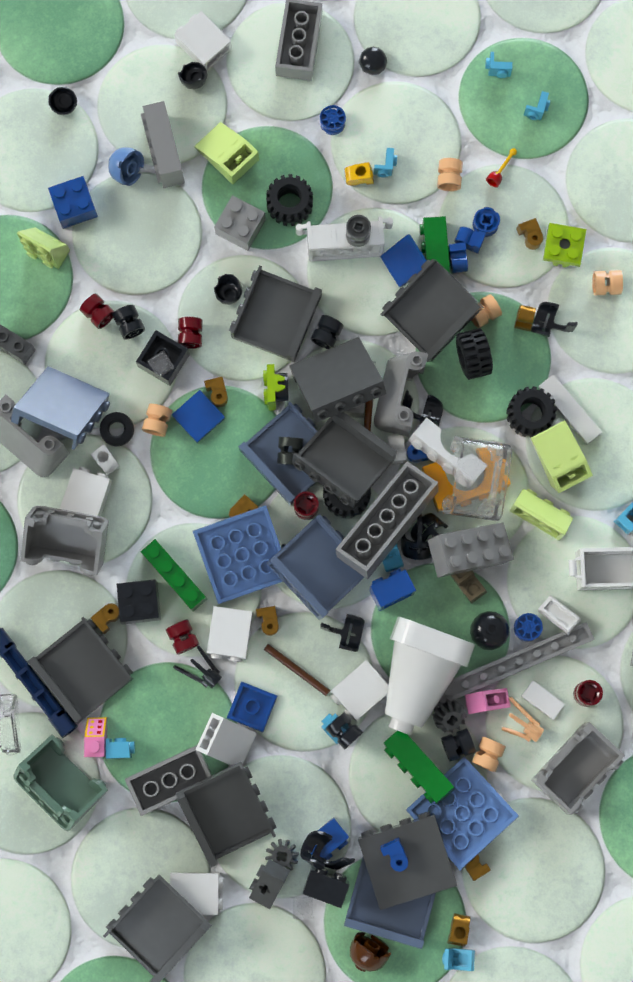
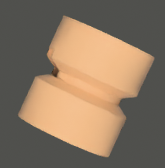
M443 158L439 160L438 172L440 175H438L437 182L439 189L444 191H457L461 189L462 177L460 173H462L463 168L461 160L456 158Z
M610 270L609 273L594 271L592 277L593 294L595 296L606 295L607 292L610 295L622 294V271Z
M491 294L480 299V304L484 308L471 321L477 328H481L488 324L489 319L494 320L502 315L499 304Z
M151 403L146 412L148 418L144 420L142 431L155 436L165 437L168 428L166 422L170 421L172 410L168 407Z
M482 736L478 745L480 751L475 752L472 763L489 771L496 772L499 765L498 758L502 757L506 746Z

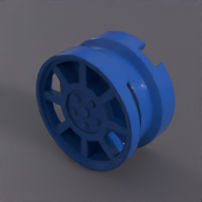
M336 105L325 107L320 114L321 129L328 135H337L344 130L346 123L344 110Z
M490 207L478 210L473 219L474 231L486 233L485 237L495 234L500 223L498 212H495Z
M532 613L521 615L514 623L515 635L525 642L535 640L543 630L542 621L537 615Z

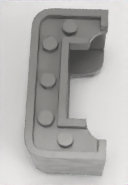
M34 506L25 517L20 561L26 562L28 565H37L44 557L56 562L66 561L72 565L81 564L80 571L86 576H97L104 563L109 520L100 516L52 507Z
M587 722L574 732L531 781L566 814H577L583 808L581 804L583 798L587 799L593 793L592 788L596 783L600 785L607 777L605 773L608 770H617L623 764L622 758L625 755L590 722Z

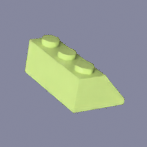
M522 489L510 509V512L557 540H560L566 534L573 520L568 511L555 508L551 501L538 498L537 494L530 489Z

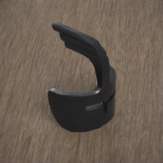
M542 302L538 307L531 332L546 337L550 336L552 328L564 332H573L578 322H568L567 325L554 323L559 304ZM549 313L550 315L546 324L545 331H543L544 323L540 321L545 322L547 314Z
M406 390L402 406L411 409L413 397ZM428 395L423 414L419 415L413 412V418L420 420L421 424L427 417L439 427L443 413L442 402L438 398Z
M422 512L417 517V541L408 540L405 534L401 537L402 554L409 559L424 560L432 557L428 541H422Z
M433 513L425 514L422 516V541L426 542L429 535L434 537L439 535L435 530L441 526L446 529L448 525ZM417 522L410 532L414 542L417 541Z
M347 614L343 629L330 627V625L324 623L320 624V628L341 635L340 649L357 652L365 621L361 617ZM350 624H353L351 633L356 634V636L350 635L349 643L347 644L346 641Z
M322 831L309 833L303 842L300 852L301 858L318 870H322L325 867L339 870L355 862L354 858L342 857L336 861H328L320 857L323 847L333 838Z

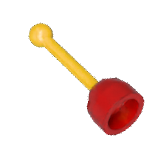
M515 148L510 150L509 156L500 169L491 172L487 176L486 182L490 186L497 188L502 181L501 172L512 156L517 154Z

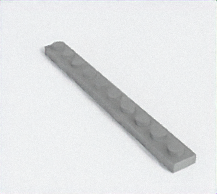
M587 622L576 626L569 635L561 632L454 678L439 702L444 704L446 699L451 702L453 699H458L595 639Z

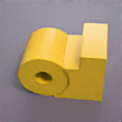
M369 162L355 164L344 169L347 185L374 184L373 171Z

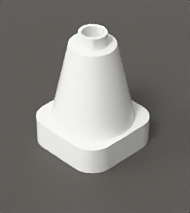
M397 617L390 637L394 641L385 714L392 717L389 724L390 728L411 735L414 725L421 728L424 726L460 667L468 666L475 644L417 622Z

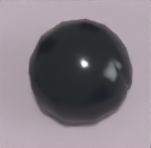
M368 47L361 53L359 64L363 72L377 75L384 71L387 65V58L380 48Z
M199 62L183 65L181 72H178L181 83L188 89H198L203 86L208 75L206 68Z
M57 87L49 94L48 104L53 112L64 116L75 110L77 97L71 89Z
M224 274L218 277V283L214 287V292L218 301L222 304L231 305L240 299L243 289L237 277L233 274Z

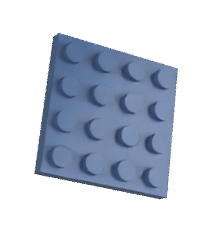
M266 505L193 530L218 604L283 582L266 564L281 550Z
M465 757L444 774L455 787V790L438 805L435 802L431 804L424 795H421L406 809L413 819L419 818L418 815L424 812L435 814L448 858L460 871L519 817Z

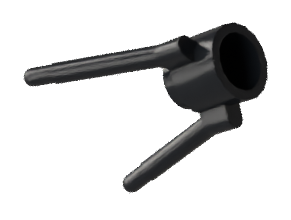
M197 646V649L210 668L205 670L194 659L190 661L204 674L202 676L203 679L176 665L173 668L201 683L205 688L209 686L212 689L222 678L219 675L220 671L214 666L203 649Z

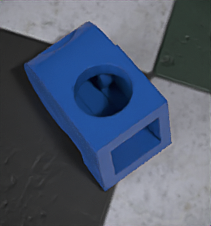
M460 227L454 242H465L467 250L479 253L486 233L482 231L476 232L467 227Z
M465 242L449 244L448 252L452 273L468 272Z
M413 445L408 447L407 458L410 462L418 463L430 460L423 451L416 449Z
M399 837L380 846L383 856L389 854L393 870L401 872L407 868L408 858Z

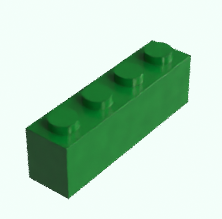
M446 216L424 217L422 224H419V233L423 235V242L420 244L421 252L424 253L426 260L436 259L450 273Z
M156 539L140 551L192 612L207 600L206 596Z
M396 731L384 742L386 747L384 751L391 759L395 757L399 761L397 766L404 774L408 772L412 776L410 780L417 788L420 786L426 792L423 795L431 804L435 802L438 805L455 790L451 782L408 734Z

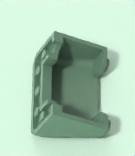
M51 735L17 766L13 777L16 783L62 829L70 831L106 794L108 789L101 779L93 778L90 780L63 754V741Z

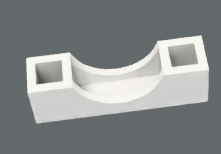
M426 417L409 441L413 447L423 451L431 461L438 463L446 473L452 474L457 478L461 485L469 488L487 465L474 454L458 457L447 452L440 439L442 429Z

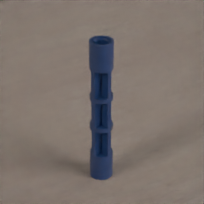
M0 628V658H3L15 673L17 680L19 679L31 694L33 701H36L48 716L49 722L62 738L66 737L78 725L67 711L60 706L50 693L49 688L43 684L31 665L27 663L17 650L16 644L6 631Z

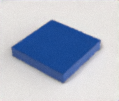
M407 234L380 256L399 287L407 284L412 275L418 274L422 270L421 266L427 261L410 234Z
M201 390L196 392L172 414V417L196 443L202 440L225 419V416Z
M241 681L227 718L264 732L277 695Z

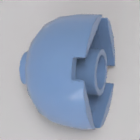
M129 147L117 149L109 158L108 169L111 177L120 184L127 186L133 185L140 178L141 174L138 172L140 167H144L142 153Z

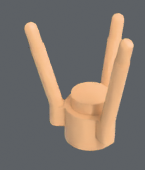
M509 697L513 705L530 722L527 724L510 713L509 717L525 727L523 732L526 734L506 727H502V730L524 738L528 742L531 739L537 742L544 729L517 701Z

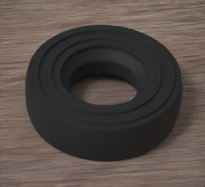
M113 412L102 419L99 431L102 439L107 444L116 447L123 446L133 437L134 425L126 414ZM115 422H119L124 426V432L120 436H113L109 431L110 426Z

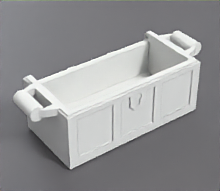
M378 216V221H370V239L367 244L361 247H354L348 243L346 239L347 223L312 226L311 222L308 221L307 224L296 225V234L298 236L302 234L307 235L310 262L380 257L384 252L385 245L383 229H391L393 219L390 217L383 219L381 216Z
M633 547L580 548L575 552V559L568 560L569 576L577 578V590L633 589Z

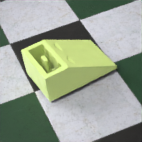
M221 122L194 146L232 185L259 161L258 151L246 139Z
M36 227L17 232L20 243L23 244V248L27 251L26 254L35 260L37 258L41 259L42 263L49 268L55 267L59 269L70 252L67 244Z
M565 420L531 437L550 485L558 493L593 476L587 460Z

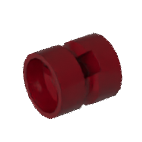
M96 293L88 297L79 309L86 318H91V323L97 329L105 327L113 319L112 314L115 312L109 305H104V300Z
M198 317L179 318L178 330L181 333L178 334V343L188 349L202 347V335L200 332H202L203 320Z
M309 491L299 493L294 499L295 514L302 520H310L317 515L319 501L315 494Z
M188 619L166 629L169 639L174 641L172 646L177 655L199 645L196 635L191 634L193 629ZM185 636L186 640L181 641L180 638Z
M586 680L576 685L573 696L576 703L580 706L588 707L600 702L603 690L596 681Z

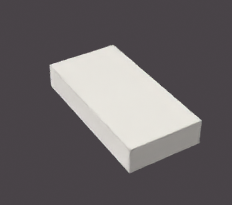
M551 595L538 609L539 613L568 635L581 621L580 617Z
M535 681L530 683L521 696L552 720L555 719L565 705Z

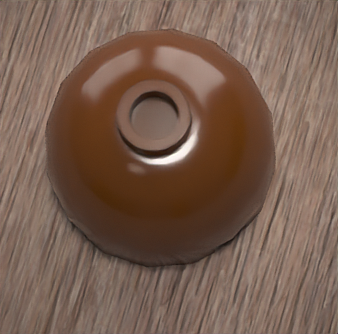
M358 932L350 945L352 961L360 971H378L386 964L391 955V952L388 953V945L374 935H371L370 939L364 936L365 932Z

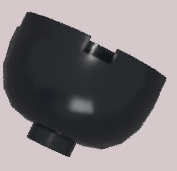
M486 611L480 613L471 624V638L477 646L484 650L498 649L506 643L509 637L508 623L497 612Z

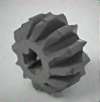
M446 699L444 704L439 702L440 707H435V713L432 715L436 727L444 733L448 730L453 733L455 728L460 730L459 725L465 724L464 719L467 717L463 705L455 699L451 702Z
M278 839V847L274 842L271 843L274 851L270 848L266 849V852L271 853L272 856H266L265 860L272 859L284 867L288 866L292 871L293 866L290 862L298 863V860L293 859L292 856H298L299 852H291L296 848L295 844L290 848L287 847L290 840H286L285 846H282V839ZM279 851L287 853L286 861L277 859Z

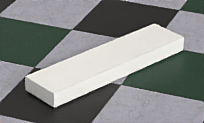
M554 375L538 386L539 389H544L545 394L548 392L551 394L550 399L555 400L554 406H557L558 412L586 445L602 433L599 427Z

